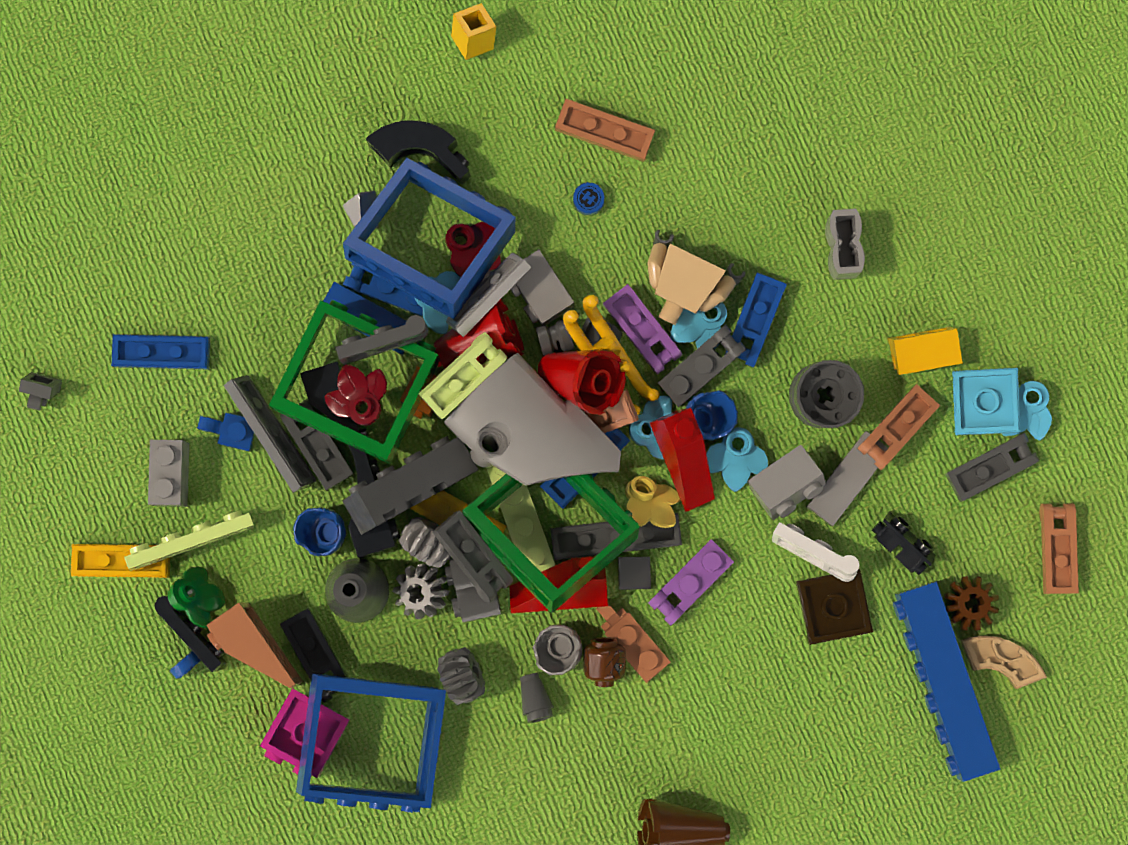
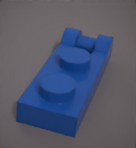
M351 263L353 269L350 276H346L343 286L423 317V309L418 305L414 297L373 275L370 285L361 282L366 270Z
M760 273L755 275L732 334L737 343L741 341L742 337L754 341L751 349L746 348L747 350L738 357L746 361L745 365L753 368L787 285Z

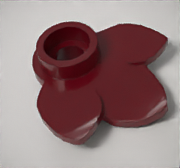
M479 222L472 226L461 223L455 224L448 229L445 243L452 252L450 264L459 277H462L496 228L485 222ZM463 236L467 242L460 245L455 241V238ZM500 255L489 269L490 271L495 270L501 264Z
M344 365L338 375L337 386L339 390L327 393L325 395V402L336 416L341 418L351 417L357 424L370 425L381 414L380 400L387 391L386 378L381 369L374 370L365 376L357 367ZM363 403H367V411L364 414H361V405Z

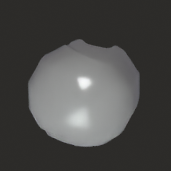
M550 625L540 631L533 645L537 667L549 675H563L573 670L580 662L582 656V644L579 635L575 630L566 625Z

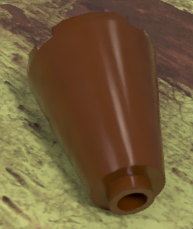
M652 798L643 799L640 805L638 820L644 821L642 831H637L638 845H725V842H729L730 825L724 821L721 815Z

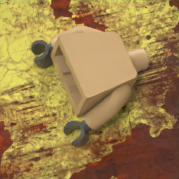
M660 230L655 232L653 247L647 262L649 283L656 290V295L666 299L658 317L673 325H676L683 309L696 314L697 311L707 312L724 302L746 274L743 271L740 276L734 275L731 272L734 263L729 264L727 269L724 270L672 245L674 238L672 233L670 239L661 240L659 238Z

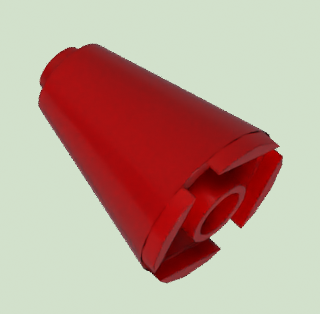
M502 298L464 337L454 329H450L434 342L435 353L440 357L438 367L443 366L446 369L484 332L492 338V345L497 350L501 349L506 354L507 359L516 353H519L521 356L524 354L522 352L524 345L515 320H510L508 315L504 314L509 309ZM481 353L476 360L480 364H484L487 357Z
M605 349L548 353L541 359L538 365V374L555 392L590 414L601 415L606 413L603 411L609 406L614 407L624 391L626 380L625 372L621 371L619 362L622 363L620 357L614 352Z

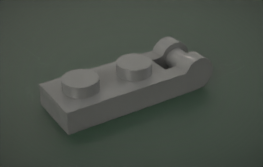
M413 315L408 318L406 325L394 329L392 325L383 326L374 330V335L366 338H361L360 335L344 339L342 341L343 345L335 348L339 360L343 365L421 341L428 335V327L421 316Z
M727 325L719 329L711 338L658 382L678 407L684 404L747 350L741 342L737 343L730 335L732 331ZM719 343L728 351L723 357L714 349Z
M308 399L299 403L300 406L316 413ZM283 414L280 415L283 423L326 491L354 475L331 436L309 426L300 430L297 425L298 421Z
M1022 433L945 473L958 500L962 502L1039 462L1040 460L1036 453L1032 454L1027 445L1029 440L1026 434ZM1013 449L1017 451L1021 459L1015 463L1009 454Z
M456 511L432 532L474 585L480 598L486 603H490L497 597L496 592L501 588L506 589L513 582L511 575L461 511ZM490 571L493 574V579L488 582L484 575Z

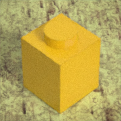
M480 3L453 13L451 37L465 60H468L494 49L497 26L483 4Z

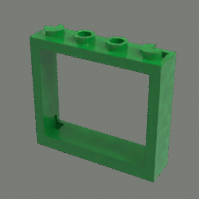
M320 300L269 406L285 416L391 464L422 399L418 394L430 383L440 362V357L435 353L436 348L424 341H418L417 344L411 343L398 348L424 361L384 444L287 400L327 316L370 336L374 335V330L380 328L376 326L378 321L368 315L360 313L359 317H356L347 312L349 309L347 306L337 301L331 300L330 304Z
M505 474L463 509V515L494 555L551 614L638 539L640 526L632 518V513L629 510L623 511L616 504L614 495L607 488L603 487L601 489L593 481L592 474L563 477L620 535L557 589L486 517L487 514L523 485L508 474Z

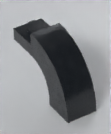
M413 120L399 121L379 128L366 138L368 146L390 168L398 160L406 156L421 154L439 162L461 185L471 177L470 171L467 168L470 163L458 151L454 154L452 153L458 146L456 138L436 125Z

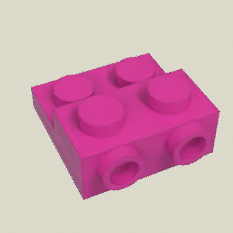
M292 688L260 747L266 749L264 756L280 765L283 760L293 764L295 767L292 772L298 775L309 697ZM322 704L320 706L311 776L316 778L320 777L350 721Z

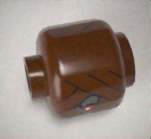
M610 637L594 638L592 643L584 648L583 672L586 678L595 681V686L598 687L614 686V681L623 678L626 673V650L622 645L618 644L617 639Z

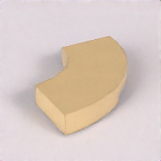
M975 636L960 640L973 671L982 669L996 670L1007 677L1015 689L1047 677L1043 668L1032 654L1009 640L994 636Z

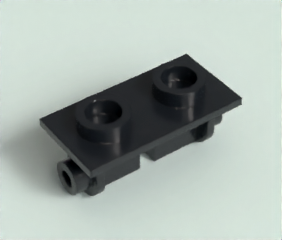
M889 511L883 519L885 525L880 521L872 529L876 534L874 538L890 553L898 545L903 548L895 557L911 573L916 572L920 575L927 568L924 561L929 566L933 564L936 555L933 553L934 549L931 544L922 537L918 539L909 530L910 526L907 521L900 515L894 516Z

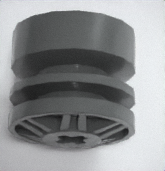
M837 360L819 361L803 367L794 376L789 388V403L794 415L804 424L814 428H838L850 423L860 412L864 402V386L859 375L849 365ZM827 388V395L830 397V400L819 402L820 395L817 393V390Z

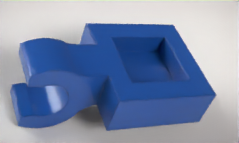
M225 413L223 422L200 416L197 429L219 434L217 443L219 445L248 452L251 450L255 433L242 416Z

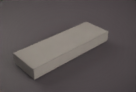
M511 253L476 288L455 319L448 317L446 323L464 337L521 279L531 266L515 253Z
M864 431L827 479L821 493L814 497L806 506L831 527L834 526L878 468L874 465L876 461L867 453L863 455L857 449L870 435L867 431ZM879 440L875 443L884 452L888 449V447H886Z

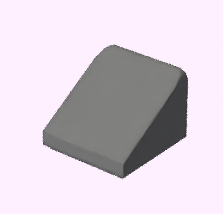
M374 190L358 193L343 205L354 227L377 198Z

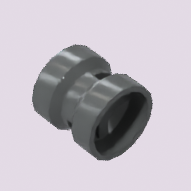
M563 320L557 321L551 327L546 325L535 327L543 357L548 353H555V351L559 350L564 352L574 350L572 337L565 328Z

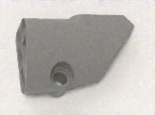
M519 353L510 357L485 379L444 421L449 429L471 449V459L475 464L481 467L493 465L525 486L569 476L619 471L621 451L579 407L568 400L563 401ZM482 444L491 446L494 452L485 450Z

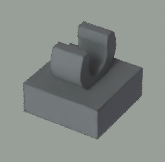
M34 372L23 377L20 381L19 392L30 394L27 408L40 411L41 406L45 407L47 405L48 399L50 400L60 392L62 380Z

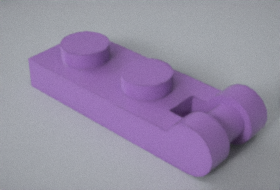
M628 284L603 303L604 308L657 375L665 369V364L672 359L676 361L682 356L679 348ZM660 342L664 350L655 355L650 348Z
M710 539L648 604L654 610L658 608L665 616L664 620L671 626L734 561ZM672 592L681 600L676 607L666 599Z

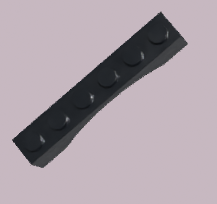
M338 362L300 373L309 403L313 407L324 413L330 420L369 437L366 428L360 429V425L355 423L351 417L341 418L336 416L325 402V395L327 393L339 390L337 380L341 365ZM349 445L356 466L357 484L364 480L367 484L376 481V474L380 472L377 460H370L369 454ZM352 518L348 526L358 558H365L398 547L396 540L401 538L395 520H388L362 535Z

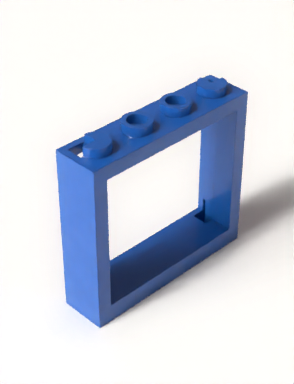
M406 158L343 242L344 255L346 260L446 316L455 319L515 234L516 217L505 207H497L489 203L479 193L475 191L469 192L458 186L450 177H442L432 172L424 163L414 162ZM409 182L496 228L453 290L365 242Z
M312 673L296 792L301 796H305L304 801L323 804L324 798L337 799V805L356 807L357 801L369 802V808L388 810L389 804L400 805L401 811L411 813L420 812V807L431 808L446 690L436 687ZM323 690L427 701L415 793L310 783Z

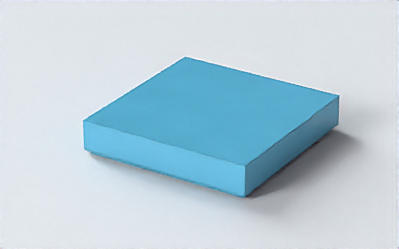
M1018 368L952 371L955 436L1021 433Z

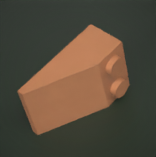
M249 602L237 603L206 625L210 630L207 637L218 651L222 648L226 654L289 688L304 682Z

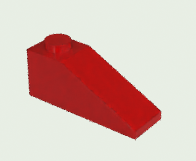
M692 409L677 410L649 422L685 512L714 500L715 496L704 439Z
M594 557L571 558L541 573L558 589ZM602 569L556 610L608 606L606 569ZM520 581L509 586L511 613L549 611Z

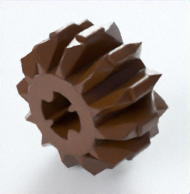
M968 576L961 577L962 587L958 583L952 582L950 587L955 592V595L951 593L944 594L946 600L952 601V605L945 606L947 612L955 611V614L950 618V622L955 624L961 620L962 630H968L970 624H972L974 630H981V620L990 625L993 620L987 613L999 612V608L991 606L992 601L999 600V595H988L993 585L987 583L981 588L982 578L979 576L973 579L972 584ZM970 594H972V599L976 598L978 604L973 606V612H971L972 608L965 607V602L970 600Z

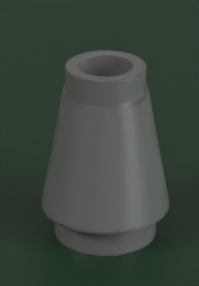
M532 673L520 677L523 716L527 717L528 723H535L553 717L551 709L554 706L539 678V674Z

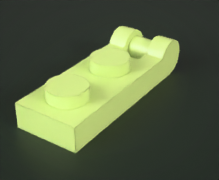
M486 332L479 335L470 347L418 394L439 418L444 419L506 361V354L501 349L497 350L492 345L493 340ZM481 353L487 357L486 362L482 365L476 360Z

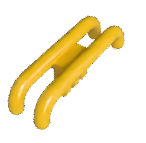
M588 295L583 299L584 311L602 338L593 346L577 322L579 319L578 312L569 310L564 313L563 323L580 351L605 349L614 352L622 361V363L619 362L621 371L625 372V375L636 391L647 400H658L660 396L659 391L650 387L645 382L598 310L599 300L597 296ZM633 403L637 415H639L640 407Z

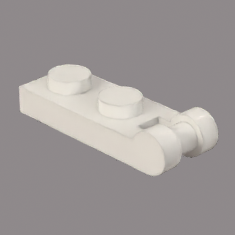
M779 522L773 532L772 542L838 579L850 582L856 577L860 565L855 556L846 555L842 557L836 554L828 543L819 539L815 541L804 536L803 530L790 523L786 526Z

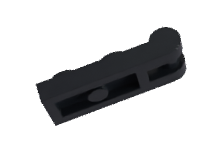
M161 596L156 600V612L211 672L218 671L227 663L222 657L225 654L223 649L221 648L218 651L210 641L208 642L200 634L203 628L193 624L189 617L186 618L179 610L173 608L168 600V596Z
M310 608L280 623L310 681L312 673L323 675L330 670L334 676L348 677ZM323 690L321 700L323 703H326L333 699L332 695L338 691Z

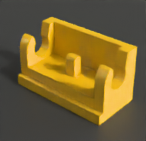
M944 327L888 338L894 370L897 369L898 375L963 363L957 328Z

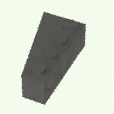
M448 436L431 444L433 449L431 452L423 455L421 451H418L405 458L404 462L406 465L397 470L392 465L376 474L378 480L367 484L364 480L348 489L351 495L345 498L343 503L360 534L362 535L478 471L479 469L471 459L465 444L458 437L450 441Z

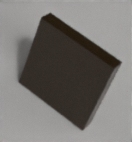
M858 569L854 580L850 582L842 581L831 574L796 581L809 645L873 633L860 569Z

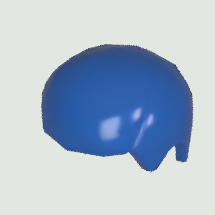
M720 390L700 393L694 396L686 406V408L692 409L704 440H715L731 433L737 424L738 411L734 401Z
M326 507L306 509L298 515L293 526L296 544L304 547L309 554L314 556L334 554L342 547L346 537L343 519L334 510Z

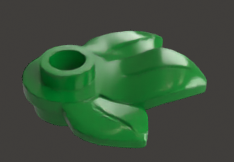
M203 567L187 569L182 579L175 581L168 591V600L171 606L179 611L184 610L190 621L202 628H208L206 625L212 622L210 612L221 609L226 603L221 589L214 584L208 583V571Z

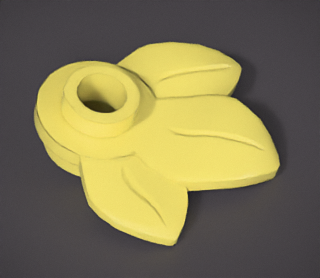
M637 476L628 482L625 489V495L629 500L626 510L632 513V518L640 527L646 525L649 521L660 528L675 526L676 518L671 505L680 501L678 492L666 484H655L653 480L645 476Z

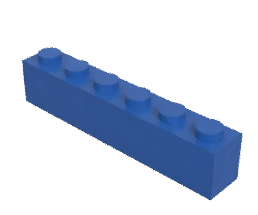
M929 582L896 593L897 601L893 602L894 611L899 621L904 620L907 632L903 633L908 650H914L918 662L914 664L915 673L920 683L925 682L928 694L924 695V699L929 712L936 715L939 725L935 726V732L940 744H946L949 757H945V761L951 776L956 775L958 780L965 782L1001 770L937 582Z

